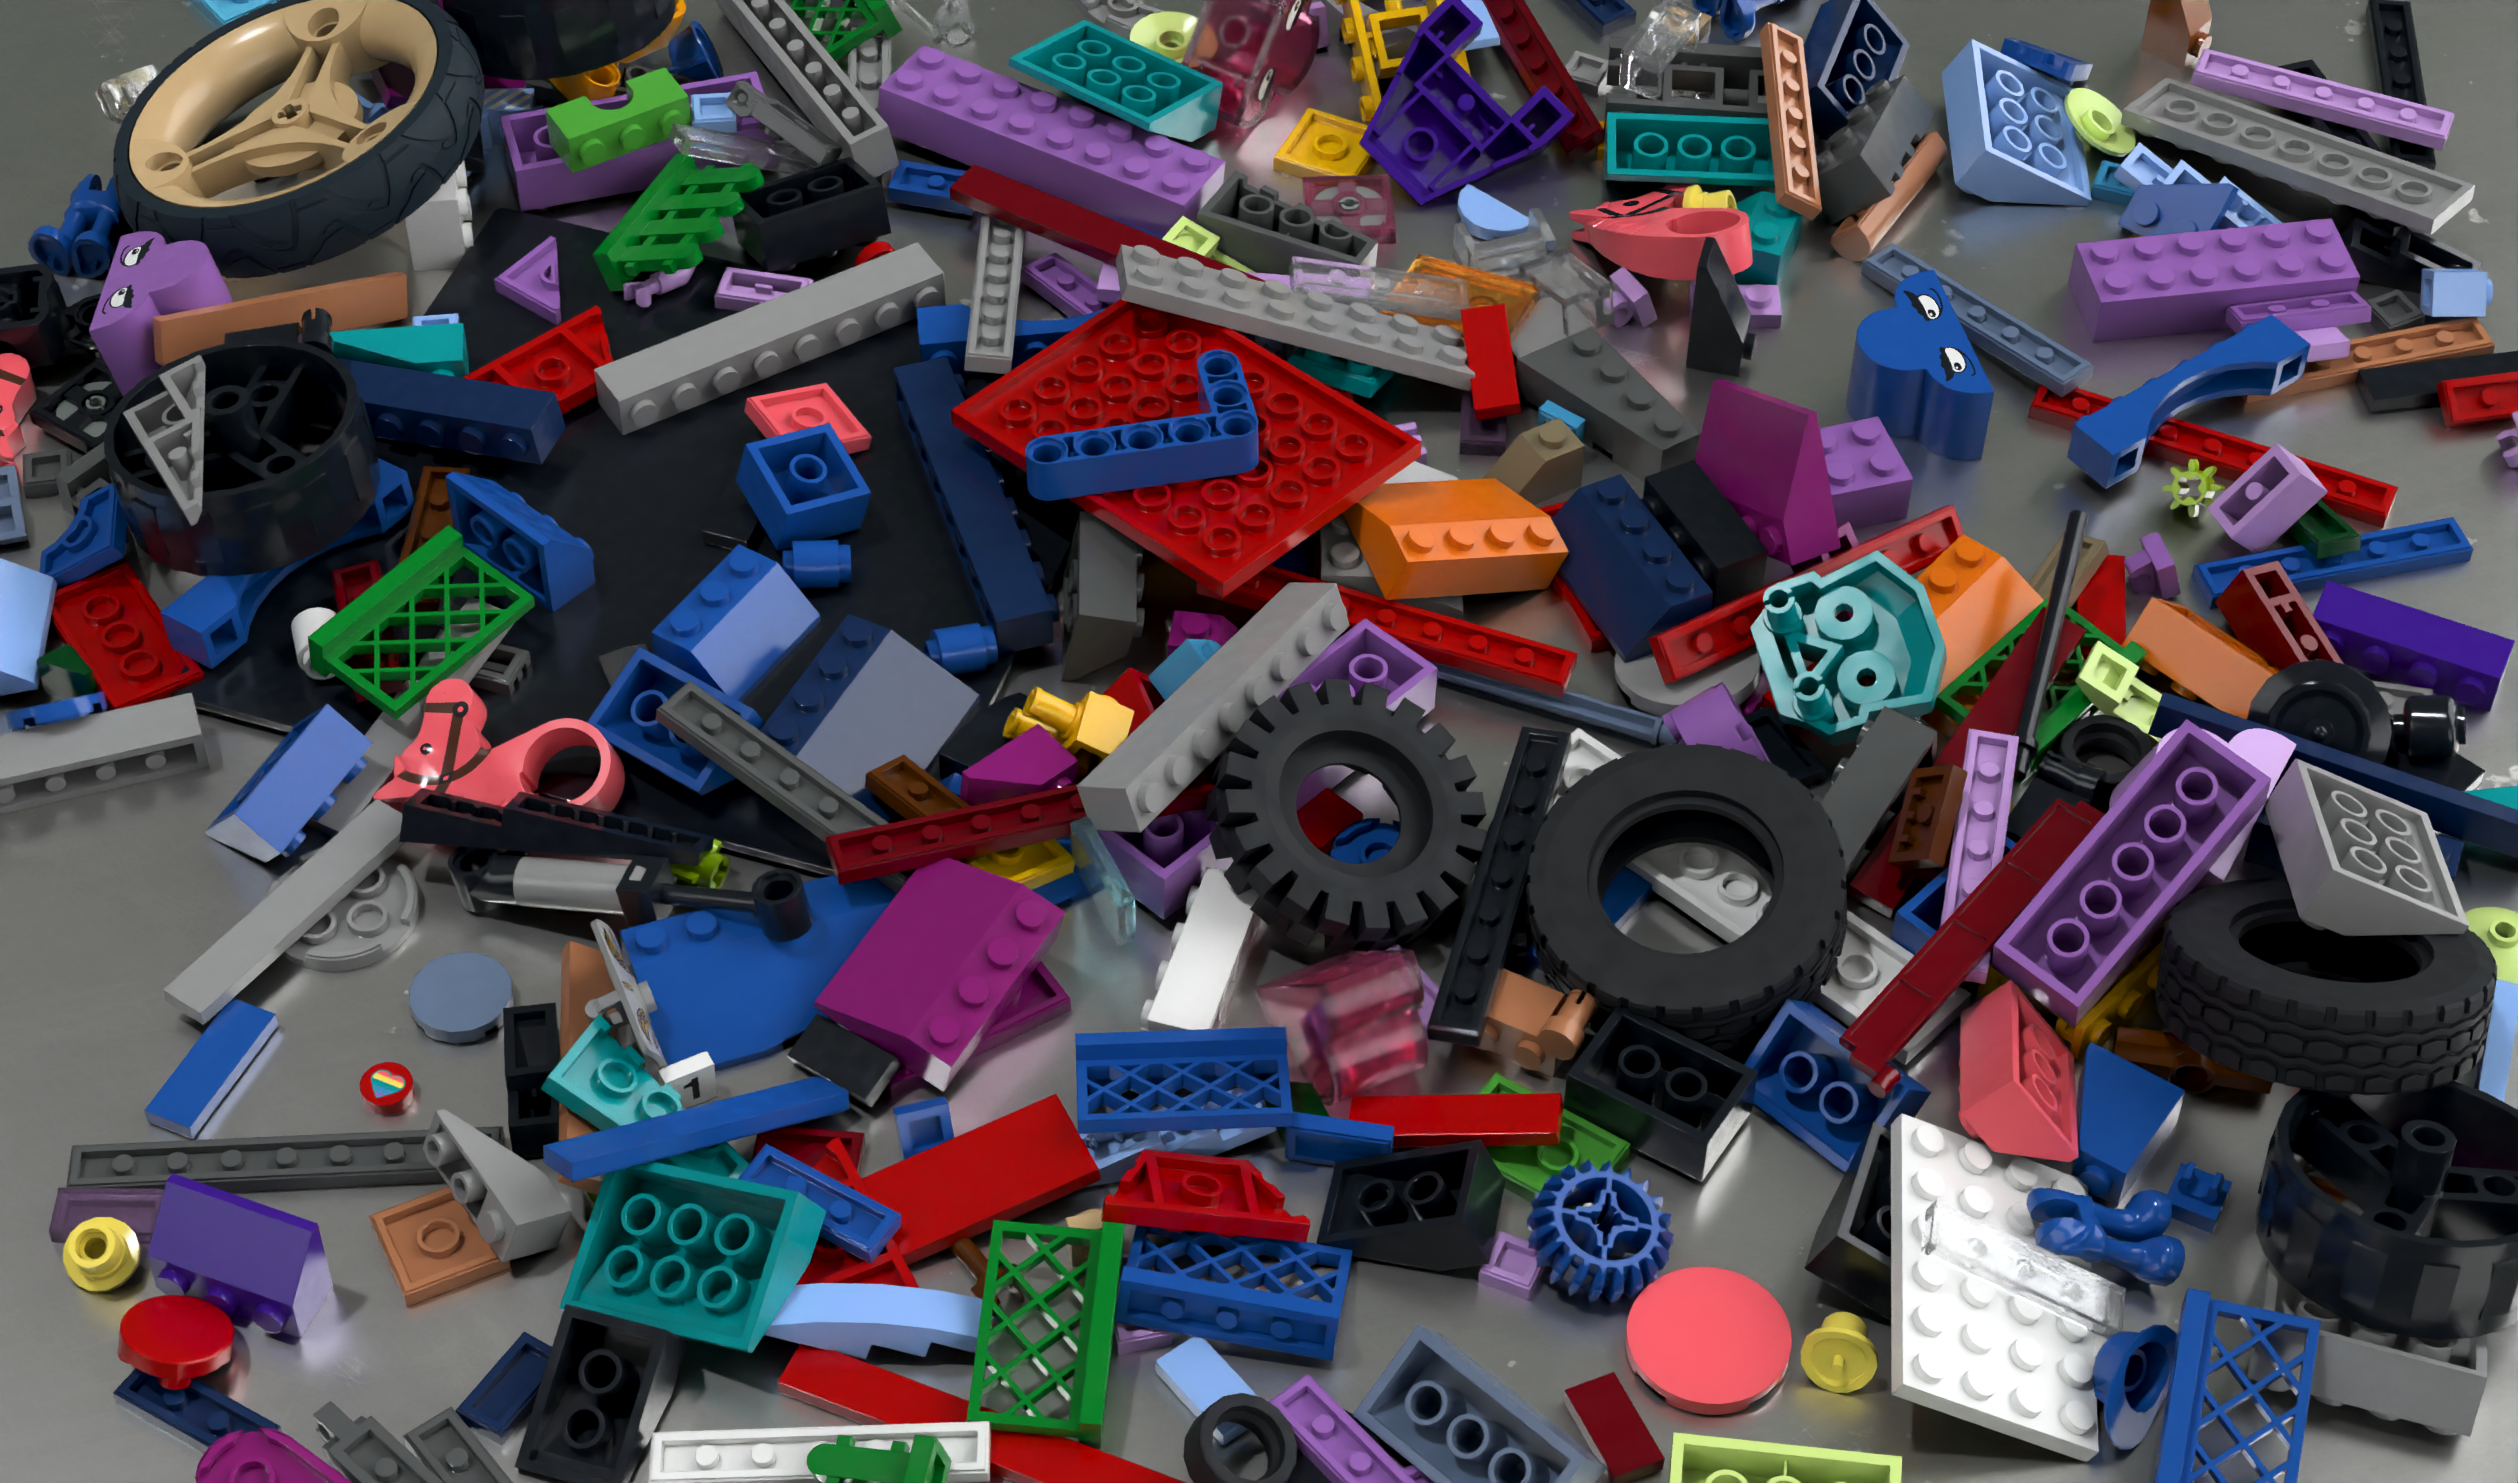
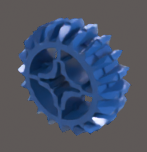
M1588 1159L1580 1165L1578 1170L1568 1164L1561 1170L1559 1176L1552 1175L1545 1181L1541 1192L1536 1193L1531 1203L1532 1211L1527 1218V1229L1532 1231L1528 1239V1248L1540 1251L1536 1258V1267L1551 1266L1553 1269L1550 1274V1284L1563 1279L1569 1283V1296L1578 1292L1580 1288L1586 1290L1589 1302L1591 1303L1597 1300L1601 1292H1603L1609 1302L1613 1304L1620 1299L1623 1293L1632 1299L1639 1294L1642 1287L1646 1288L1657 1279L1658 1272L1664 1269L1669 1260L1668 1251L1673 1244L1674 1234L1668 1231L1672 1215L1660 1212L1663 1206V1196H1649L1647 1194L1649 1179L1638 1184L1631 1180V1167L1624 1170L1621 1175L1614 1173L1610 1160L1602 1164L1600 1170L1597 1171ZM1593 1203L1590 1207L1576 1206L1575 1210L1566 1209L1575 1204ZM1625 1252L1635 1254L1622 1260H1607L1609 1256L1623 1257Z

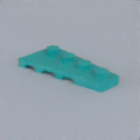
M598 1014L553 1069L541 1087V1090L601 1131L685 1110L680 1102L682 1096L669 1083L661 1086L642 1067L646 1060L631 1045L624 1049L609 1034L612 1026L600 1014ZM728 1142L653 1161L738 1179L749 1165Z

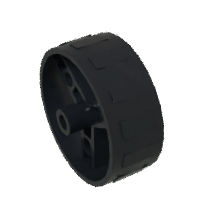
M438 0L439 7L458 22V27L462 28L473 43L483 74L509 80H545L567 77L596 70L620 61L641 50L660 36L671 23L676 10L675 0Z
M254 339L225 343L193 352L170 362L145 377L122 398L111 413L104 432V453L110 468L108 472L123 515L139 547L154 561L175 571L198 576H236L262 573L293 564L323 550L344 536L364 516L376 497L381 479L376 442L363 398L359 396L356 383L348 368L331 353L309 344L294 341ZM200 355L206 365L203 496L201 515L198 522L191 526L138 442L123 412L166 391L158 375ZM303 423L333 430L332 436L308 457L290 447Z
M2453 1080L2448 1084L2432 1089L2427 1088L2418 1092L2389 1095H2350L2301 1088L2285 1104L2278 1119L2277 1126L2270 1139L2258 1189L2260 1197L2256 1210V1234L2264 1255L2280 1276L2306 1298L2338 1316L2368 1328L2404 1337L2435 1340L2475 1338L2504 1330L2518 1322V1110L2486 1092ZM2318 1171L2363 1210L2361 1216L2334 1201L2313 1184L2307 1174Z

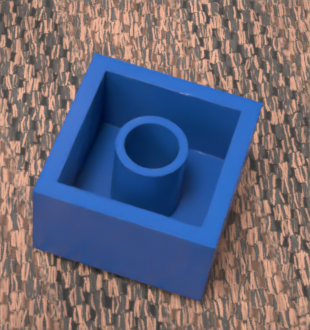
M830 423L745 444L736 477L737 484L777 551L791 547L792 541L819 540L861 529L872 493Z

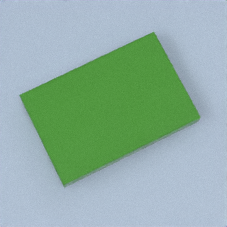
M1495 1072L1478 1094L1536 1093ZM1563 1108L1559 1145L1485 1147L1506 1181L1504 1188L1532 1203L1536 1193L1541 1192L1545 1181L1552 1175L1559 1176L1561 1170L1568 1164L1578 1170L1580 1165L1589 1159L1596 1170L1599 1171L1602 1164L1610 1160L1613 1172L1616 1173L1630 1155L1631 1144ZM1592 1203L1575 1204L1566 1209L1575 1210L1576 1206L1590 1207Z

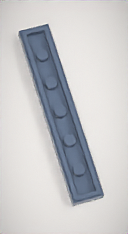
M1894 243L1862 262V275L1895 294L1898 285L1910 275L1935 270L1969 341L2060 397H2064L2093 377V364Z

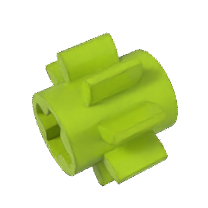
M2198 459L2189 460L2188 471H2183L2178 467H2171L2170 471L2175 476L2172 485L2162 487V490L2172 492L2176 499L2172 502L2170 508L2177 510L2186 505L2188 506L2190 517H2198L2199 505H2204L2207 508L2214 502L2212 498L2215 491L2225 490V486L2215 484L2212 478L2217 468L2210 466L2204 471H2199ZM2187 479L2201 480L2198 486V490L2201 493L2200 497H2187L2186 493L2190 489L2186 483Z
M714 839L713 848L698 865L669 863L673 876L677 878L676 885L720 889L729 870V858L719 854L722 842Z

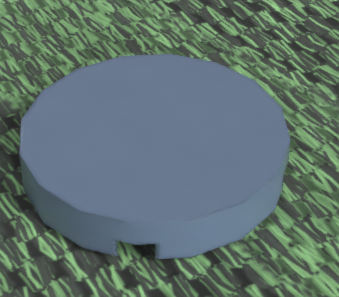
M473 952L451 953L430 961L415 975L409 988V1007L416 1025L418 1023L419 1026L424 1028L425 1034L434 1040L453 1044L474 1042L486 1037L487 1030L492 1029L496 1024L497 1029L503 1025V1008L514 1006L512 980L504 966L488 955Z

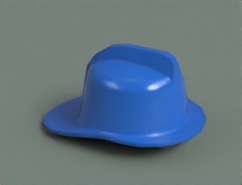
M691 21L686 29L669 41L668 50L672 62L667 69L669 73L684 75L702 81L724 77L723 68L715 47L702 25L697 21Z
M2152 1325L2140 1333L2132 1331L2118 1332L2105 1341L2096 1355L2093 1366L2095 1397L2104 1404L2105 1430L2110 1442L2121 1450L2132 1449L2143 1440L2151 1427L2162 1400L2168 1393L2177 1334L2166 1325Z

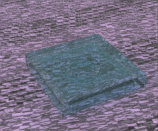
M1085 816L1070 823L1074 866L1116 942L1121 946L1135 939V898L1091 819Z

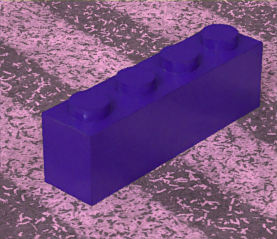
M2328 580L2313 613L2314 618L2344 664L2409 686L2433 689L2434 694L2451 695L2455 701L2489 712L2505 674L2515 643L2514 640Z

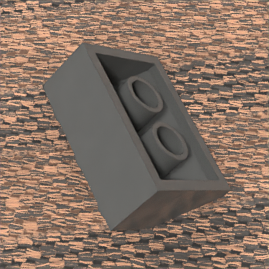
M1080 511L1063 574L1061 680L1070 682L1127 656L1132 637L1141 636L1144 624V608L1137 607V602L1141 601L1144 588V574L1137 573V568H1140L1142 564L1144 547L1093 514L1085 511Z

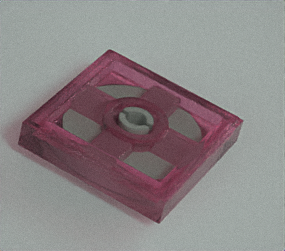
M1389 175L1302 177L1304 205L1314 209L1313 214L1316 219L1322 222L1333 219L1377 241L1378 244H1396L1397 232Z

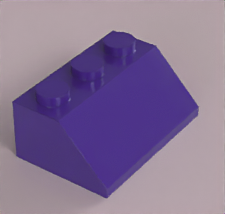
M174 1173L166 1181L147 1254L156 1287L166 1295L191 1296L207 1301L222 1309L228 1316L233 1314L253 1321L260 1328L270 1333L284 1332L301 1338L333 1289L318 1223Z

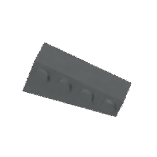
M1905 74L1890 82L1882 79L1871 86L1865 93L1867 100L1847 115L1846 119L1849 123L1828 139L1827 143L1830 147L1816 157L1822 206L1821 213L1830 225L1892 196L1895 187L1891 181L1895 182L1901 179L1905 171L1902 164L1912 158L1916 151L1913 145L1922 139L1935 115Z
M1236 170L1198 212L1197 224L1220 237L1217 250L1256 273L1370 282V290L1374 287L1378 249L1377 241L1333 219L1325 222L1316 219L1313 214L1314 209L1302 203L1292 207L1278 200V191L1266 185L1262 186L1259 190L1247 184L1248 176Z
M1592 326L1517 359L1516 380L1521 404L1527 407L1532 403L1540 408L1549 400L1586 420L1584 444L1592 449L1595 447L1605 449L1613 455L1612 462L1645 482L1646 476L1695 460L1700 433Z
M1884 706L1875 721L1868 720L1863 725L1856 741V750L1850 759L1843 757L1839 761L1832 775V786L1826 795H1818L1814 799V801L1821 803L1832 820V828L1837 830L1844 851L1846 895H1848L1849 884L1872 853L1870 850L1876 847L1902 810L1912 769L1932 767L1937 759V731Z

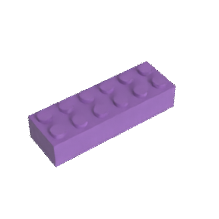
M757 71L681 84V88L689 97L690 116L691 95L731 92L736 83L741 80H745L764 94ZM627 94L590 100L594 106L605 110L619 109L628 104ZM549 108L500 116L505 157L521 212L647 189L676 153L690 152L698 170L704 169L706 165H716L717 169L740 167L743 163H753L759 169L779 165L777 140L760 129L762 123L755 117H739L736 114L737 132L693 135V130L572 174L550 145L545 112Z
M2332 218L2076 243L2068 285L2094 343L2232 329L2226 323V307L2347 291L2356 292L2360 275Z
M2186 719L1994 944L1992 967L2075 1028L2164 924L2171 909L2191 892L2266 803L2271 778Z

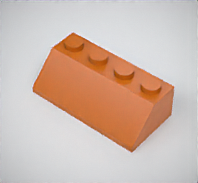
M2156 597L2150 599L2121 645L2126 647L2131 641H2134L2146 650L2147 654L2140 668L2153 676H2156L2161 671L2173 679L2170 688L2194 702L2199 696L2213 705L2212 708L2244 719L2248 717L2252 699L2266 680L2281 671L2252 649L2184 605Z

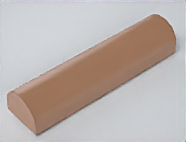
M1937 131L1925 134L1919 142L1913 145L1916 151L1911 159L1902 164L1905 171L1901 179L1895 182L1891 181L1895 187L1892 196L1848 216L1831 236L1830 244L1842 257L1851 261L1866 259L1945 160L1947 147Z

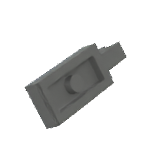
M745 80L736 83L728 99L725 101L739 117L753 116L762 123L760 129L770 137L778 141L785 139L795 146L796 150L794 153L810 165L817 166L818 164H828L837 161L843 151L840 145L778 100L768 98Z
M331 1401L313 1414L318 1426L316 1431L327 1442L322 1446L323 1453L328 1457L329 1462L352 1483H443L441 1479L372 1416L367 1419L360 1416L353 1422Z

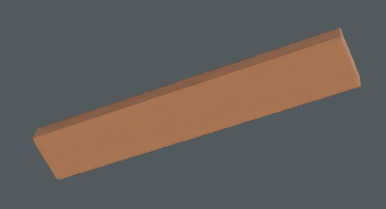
M1767 22L1759 33L1776 201L1778 204L1813 220L1822 211L1803 38L1772 22Z
M396 271L152 317L155 362L165 366L193 352L224 344L225 333L297 322L302 327L301 318L308 309L312 311V319L315 318V308L324 309L331 315L332 325L330 332L408 318L407 275Z
M2466 317L2350 339V356H2347V358L2314 362L2306 361L2302 378L2271 396L2242 395L2241 397L2245 404L2352 384L2356 383V377L2360 369L2493 354L2495 343L2477 317Z
M571 940L562 950L560 1061L590 1025L585 1013V1006L588 1001L598 999L615 990L606 969L602 952ZM616 1007L608 1010L607 1014L616 1012ZM616 1028L609 1031V1034L616 1040ZM559 1102V1141L601 1131ZM558 1173V1182L598 1195L605 1174L572 1182Z

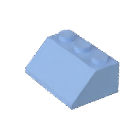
M0 558V696L38 689L40 675L36 661L45 652L57 583L53 577Z

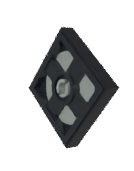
M95 360L32 409L30 415L32 423L88 453L104 442V432L109 417L123 396L108 367Z

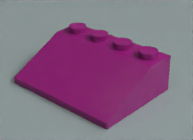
M1723 379L1713 381L1695 456L1697 464L1766 547L1768 557L1793 566L1840 549L1817 412Z
M945 858L925 867L917 868L816 999L813 1007L857 1036L895 1056L903 1066L944 1092L1055 942L1065 911L1021 883L951 858Z

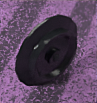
M2323 659L2293 663L2269 677L2252 699L2247 720L2381 765L2386 760L2392 735L2387 703L2374 683L2349 665ZM2279 778L2278 781L2276 782L2275 786H2277L2278 783L2280 782V780H2281L2280 778Z

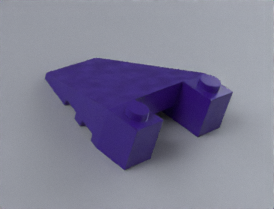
M1444 0L1421 23L1414 40L1359 143L1419 206L1460 190L1467 183L1470 185L1539 156L1571 125L1575 116L1545 85L1516 113L1510 116L1454 60L1480 35L1483 22L1461 0Z

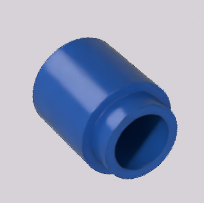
M838 540L792 541L791 550L782 551V568L798 588H839V583H851L850 545H838Z
M979 623L934 629L930 632V640L923 642V653L953 676L984 671L987 669V665L996 664L998 661L996 637L990 625L981 627Z

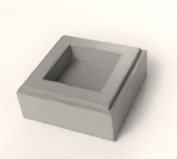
M1575 50L1565 67L1581 93L1598 98L1607 84L1608 60Z

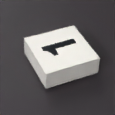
M707 1051L658 1070L660 1085L663 1086L669 1083L682 1096L680 1102L684 1109L718 1097L715 1067Z

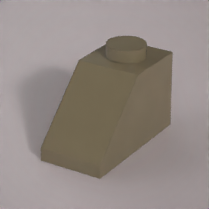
M1560 418L1520 433L1482 479L1495 478L1535 505L1581 486L1585 445Z

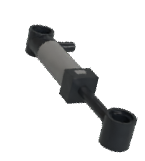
M460 846L453 851L447 862L462 906L472 912L490 911L502 904L624 916L628 927L668 918L674 905L753 913L755 918L760 919L765 936L777 942L798 939L806 934L813 924V916L801 876L790 869H775L764 873L753 883L751 892L676 885L669 860L665 857L634 855L630 865L527 856L529 852L507 850L505 853H498L497 849Z

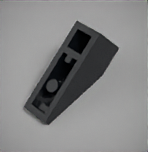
M1706 237L1697 267L1686 368L1739 377L1743 360L1752 361L1757 334L1749 333L1751 313L1716 239Z

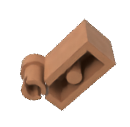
M1503 968L1482 1040L1477 1048L1490 1050L1516 1061L1524 1068L1537 1070L1554 1077L1562 1062L1573 1058L1585 1039L1583 1031L1593 1015L1597 1013L1599 1006L1595 1003V998L1589 993H1586L1580 1004H1576L1582 995V990L1574 989L1570 991L1565 999L1564 993Z

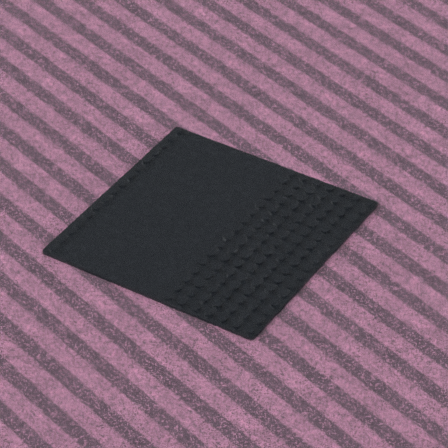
M498 208L493 212L474 240V246H470L423 316L458 313L459 321L464 325L470 374L597 305L601 308L611 356L616 361L740 312L715 308L714 296L726 267L760 272L767 271L703 255V260L696 266L686 285L661 295L652 294L651 305L644 308L636 304V298L630 301L624 300L623 291H610L593 257V253L610 234L609 232L508 208ZM550 236L556 238L558 250L561 323L558 325L498 293L494 283L496 277ZM658 271L640 272L632 282H644L650 279V275ZM770 272V273H774V274L787 275V274H782V273ZM917 318L626 435H622L598 403V397L595 396L562 415L566 428L542 465L374 437L378 458L407 471L414 501L424 466L470 468L471 476L495 481L509 492L519 494L530 507L542 515L546 514L552 517L558 526L575 538H582L590 546L594 554L595 584L554 613L535 601V606L518 619L501 640L500 644L527 650L530 653L531 663L527 669L522 668L523 677L519 682H514L515 690L512 695L509 696L470 686L486 706L487 719L481 734L488 740L491 748L497 747L556 719L572 718L588 722L610 690L609 683L599 662V656L626 646L646 644L648 651L654 654L651 632L733 551L732 549L704 543L703 529L741 461L745 444L750 443L753 437L766 439L744 412L746 399L754 396L827 383L872 436L869 450L849 454L872 493L861 529L819 539L838 540V545H850L851 583H839V588H799L820 614L821 622L753 691L743 704L754 709L766 723L848 614L893 630L922 653L923 642L930 640L931 630L971 623H979L981 627L986 626L895 402L893 368L921 362ZM978 373L962 375L966 389V400L1005 374ZM991 450L992 466L999 465L1002 470L1005 482L1004 495L1005 497L1012 496L1018 512L1017 526L1019 529L1025 528L1028 532L1032 548V555L1030 556L1032 562L1040 561L1045 576L1044 591L1047 595L1050 593L1069 555L1079 513L1085 510L1068 498L1053 501L1036 499L1030 495L1027 489L1026 472ZM412 511L385 533L361 538L334 547L310 559L289 573L270 591L258 607L250 625L247 642L213 669L196 661L203 671L205 679L171 692V696L192 693L196 708L290 732L296 723L325 704H329L365 736L383 711L369 700L358 703L353 688L336 676L325 680L309 677L298 664L291 624L299 613L310 608L322 607L330 609L336 614L338 613L331 572L377 559L383 576L399 564ZM762 526L750 550L778 562L782 567V551L791 550V547L777 551ZM465 566L450 577V584L479 583V576ZM485 596L486 603L500 609H507L514 603L507 596ZM450 597V611H460L470 597ZM444 598L442 600L440 611H444ZM445 624L415 625V639H434L440 628L445 629ZM393 626L396 640H409V626ZM1020 651L998 655L997 663L987 665V669L984 671L954 675L978 693L980 702L961 728L995 702ZM425 652L416 653V667L419 665ZM399 653L401 667H410V653ZM487 659V661L509 666V664ZM186 666L184 667V669L181 671L180 674H183V673L189 671ZM396 692V693H392V694H388V695H389L391 698H394V696L397 694V692ZM572 746L558 752L544 766L539 777L538 789L534 793L563 802L580 797L589 790L599 774L601 766L600 751L589 746ZM612 746L623 763L625 784L621 798L611 813L714 836V839L722 842L721 847L829 876L835 875L826 850V842L737 778L701 796ZM938 759L929 771V774L940 782L942 780L940 779ZM898 814L893 823L903 821L906 819L900 814Z

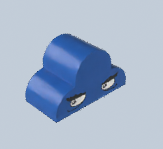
M1935 270L1915 273L1905 278L1898 285L1894 295L1893 308L1883 309L1870 314L1860 323L1857 329L1846 398L1848 413L1854 421L1878 416L1890 437L1915 435L1918 442L1924 448L1940 457L1960 461L1982 459L1994 390Z

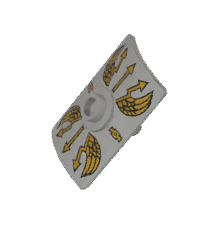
M596 918L590 924L615 990L598 999L588 1001L585 1006L586 1016L591 1024L600 1014L612 1026L611 1029L629 1024L641 1056L646 1060L644 1063L648 1073L659 1083L658 1070L666 1067L667 1063L651 1026L652 1022L649 1013L658 1010L647 980L637 984L634 976H631L612 929L605 922ZM618 1007L619 1011L607 1014L608 1010Z

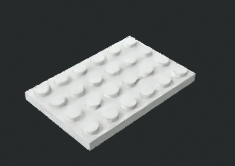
M1901 1113L1891 1124L1892 1395L2087 1463L2099 1452L2097 1398L2095 1397L2093 1386L2095 1347L2091 1263L2079 1257L2056 1255L2036 1246L2035 1232L2042 1223L2036 1222L2031 1218L2026 1202L2029 1193L2033 1189L2051 1188L2076 1195L2088 1196V1186L2078 1177L2017 1155L1993 1152L1985 1143Z

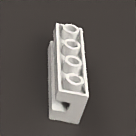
M1207 867L1200 886L1192 885L1186 902L1185 912L1188 917L1185 924L1178 922L1175 926L1170 948L1173 955L1170 962L1163 960L1159 966L1155 989L1158 992L1155 1000L1147 999L1144 1004L1140 1019V1029L1147 1031L1221 1029L1262 919L1250 910L1260 896L1254 888L1237 896L1224 876L1226 871Z

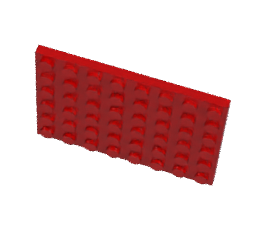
M1122 299L951 410L953 426L1026 472L1025 447L1030 441L1038 437L1202 414L1198 403L1197 360L1202 354L1212 350H1226L1235 354L1240 361L1258 418L1259 463L1254 469L1242 474L1068 498L1223 598L1421 457V441L1233 329L1123 301Z

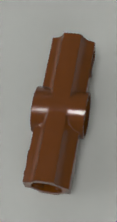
M2118 1024L2116 1026L2112 1053L2158 1077L2168 1078V1082L2185 1090L2187 1094L2204 1093L2214 1085L2270 1094L2273 1082L2249 1076L2246 1073L2238 1072L2216 1063L2211 1058H2207L2191 1049L2189 1045L2183 1043L2171 1032Z

